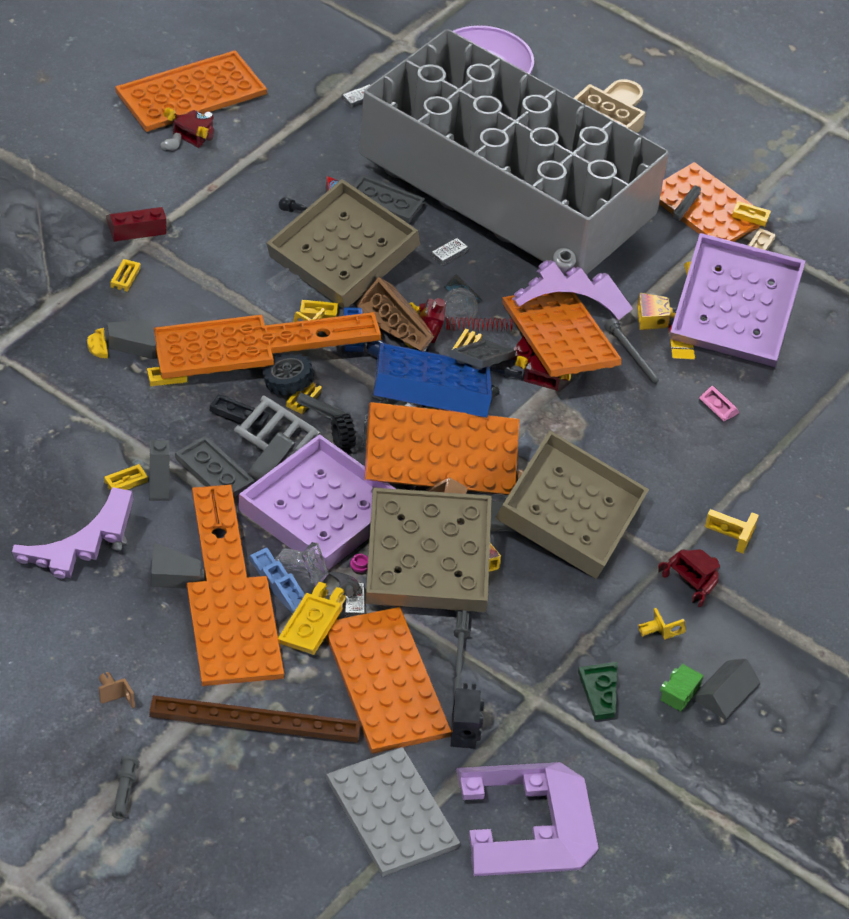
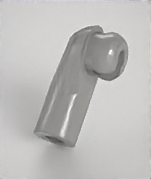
M175 133L172 139H166L161 142V148L164 151L176 150L180 145L181 134Z

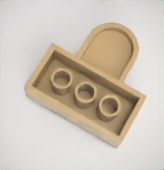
M617 80L604 91L589 84L574 97V99L636 133L643 128L646 112L635 107L642 100L643 89L634 81Z

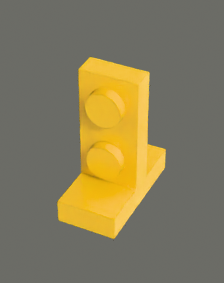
M710 509L705 527L738 539L736 551L744 553L756 528L759 515L751 513L746 523Z

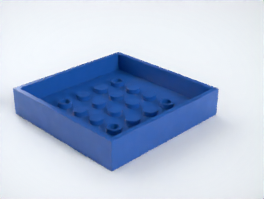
M380 343L376 361L373 395L487 418L492 397L490 367L475 369L471 367V364L457 363L455 359L449 356Z

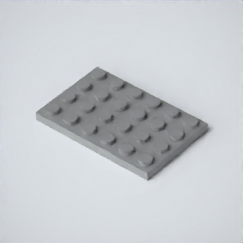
M403 747L326 775L327 782L382 877L460 848L458 838Z

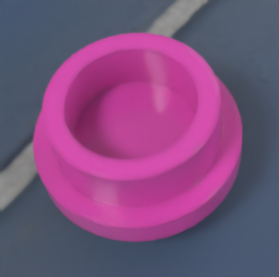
M364 554L355 555L350 562L351 568L356 572H366L368 557Z

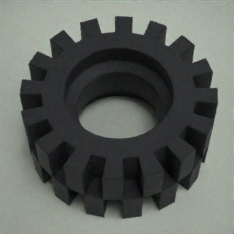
M348 413L332 416L331 434L335 446L340 449L355 447L356 431L354 430L355 426L351 416Z

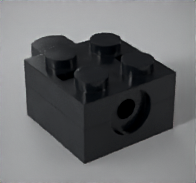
M463 683V689L456 688L450 747L475 749L476 741L481 740L484 699H480L481 690H476V684H472L471 689H468V683Z

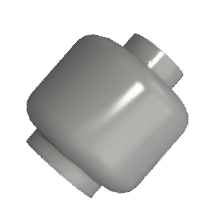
M560 248L554 253L552 261L556 263L564 275H567L566 272L575 266L576 255L570 249Z

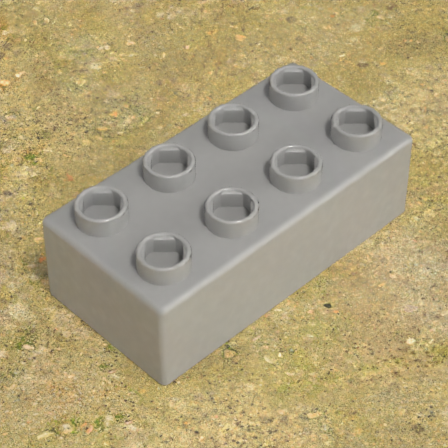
M446 29L364 90L359 144L361 156L382 167L390 176L402 179L437 199L443 207L457 211L492 231L501 241L512 243L543 262L546 260L548 262L552 261L553 255L558 249L567 248L576 255L574 267L582 268L587 275L657 214L669 154L667 149L451 30Z

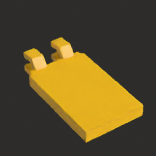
M318 582L312 594H305L278 637L279 644L314 655L343 609L342 604L346 599V596L343 595L344 589L336 587L328 600L325 599L329 593L325 589L327 585Z

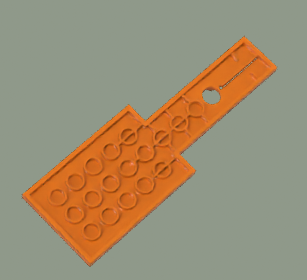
M374 312L265 325L262 315L153 328L162 379L274 365L273 353L381 340V333ZM325 331L329 336L318 337V332Z
M231 485L192 488V496L206 581L187 583V593L201 685L211 686L284 679L267 576L247 577L232 487ZM221 528L227 533L225 537L217 538L216 535L212 534V531Z

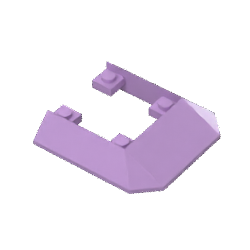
M561 762L456 769L463 800L484 799L483 786L524 784L526 796L547 795L552 826L533 827L534 840L493 842L491 829L469 830L474 876L581 870L598 851L585 779Z

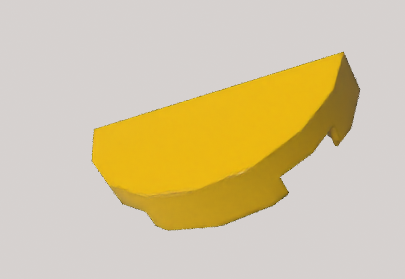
M104 328L95 330V333L88 336L87 340L89 352L99 358H108Z

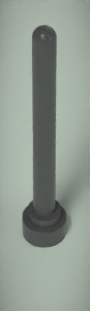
M616 318L609 319L604 325L605 329L609 333L616 335L653 383H657L659 378L622 333L618 320Z

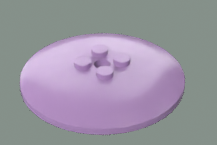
M468 26L453 31L525 72L532 73L534 66L533 53L530 47L513 33L490 26Z

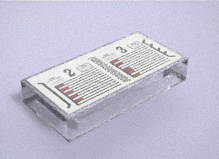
M370 84L342 94L341 99L350 108L363 104L364 90Z
M455 238L431 251L430 256L443 266L467 253L469 247L459 238Z
M358 582L359 589L354 592V595L352 597L346 596L344 601V617L365 614V583Z

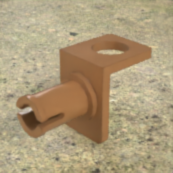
M106 672L108 678L102 673L99 677V681L102 683V686L99 687L100 702L103 704L125 696L131 708H135L134 692L126 679L114 681L110 672Z

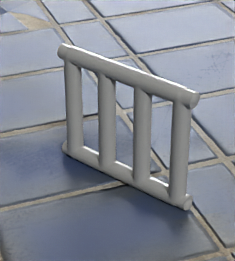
M264 395L261 397V403L242 425H237L234 428V431L264 451L268 444L263 439L281 418L285 417L292 422L283 433L290 438L298 427L308 432L288 457L310 442L314 437L321 434L316 428ZM268 406L277 413L257 436L248 432L247 429Z

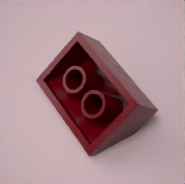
M163 207L106 215L114 242L166 235L167 219Z

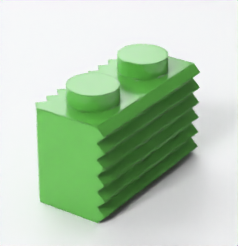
M682 664L679 669L675 668L672 671L669 682L665 681L662 684L660 700L681 712L702 685L704 675Z

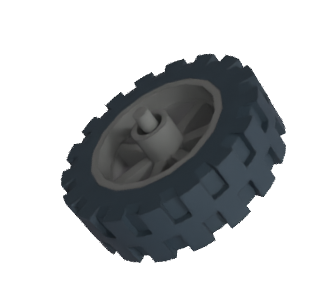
M290 353V355L282 354L280 357L276 356L273 358L274 365L263 368L266 387L270 392L273 391L274 394L278 395L279 393L282 395L291 393L292 395L296 394L297 391L301 392L305 387L308 388L310 382L314 380L311 360L299 353L298 355Z

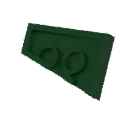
M618 662L583 666L578 669L594 720L615 717Z

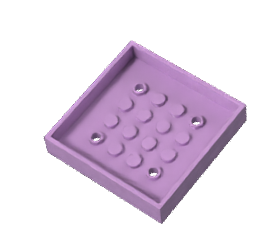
M700 233L671 328L670 339L776 367L804 270L805 260ZM720 267L722 270L718 272L715 268ZM772 281L774 285H769L768 282ZM701 317H706L707 320H706V321H702L700 318H701ZM754 331H759L760 334H759V335H754L753 332H754Z
M319 434L240 493L238 510L325 574L369 539L373 488H396L386 482L364 480L365 466Z

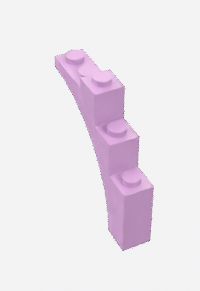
M546 260L539 265L540 269L536 272L540 278L535 277L528 283V287L519 289L514 293L515 297L512 298L517 306H521L530 299L543 294L574 292L596 300L618 320L633 309L608 274L599 273L591 282L582 268L573 267L564 276L556 263L551 260L549 262Z
M112 487L108 500L100 513L82 530L64 540L47 545H14L12 550L14 560L22 564H27L28 562L35 563L43 568L49 566L50 572L54 577L60 579L65 577L71 578L77 556L86 561L91 559L97 560L102 538L112 543L116 541L122 542L133 503L132 491Z

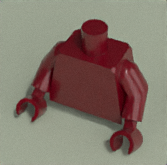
M682 549L672 556L668 563L661 562L658 565V573L664 570L662 572L663 578L670 575V568L672 567L697 590L701 589V592L694 593L692 603L695 599H700L698 607L703 606L705 595H709L718 583L719 561L715 557L711 558L701 549Z

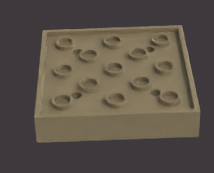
M341 179L266 244L269 256L331 301L338 303L344 309V307L348 308L360 298L378 277H384L420 245V238L417 229Z
M549 430L495 519L597 579L649 489Z
M373 488L365 604L486 612L492 496ZM399 570L401 573H395L394 571Z

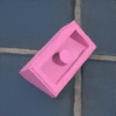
M713 385L699 397L723 421L739 413L738 409Z

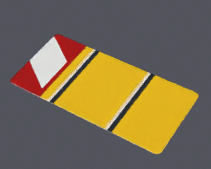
M669 325V332H671L672 325ZM670 339L672 358L695 359L693 345Z

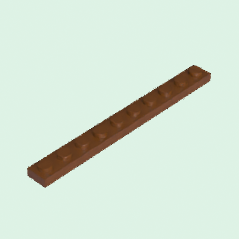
M155 695L152 697L149 717L356 743H358L361 721Z

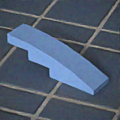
M267 547L250 555L249 560L259 575L267 576L271 591L293 614L305 596L293 575L286 572L281 562L274 559Z

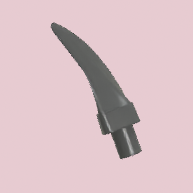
M328 572L339 580V588L344 589L346 596L352 597L354 592L359 589V583L354 577L339 572Z

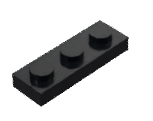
M220 394L213 400L209 409L213 413L239 423H243L255 410L254 407ZM263 411L250 427L261 431L269 419V413Z

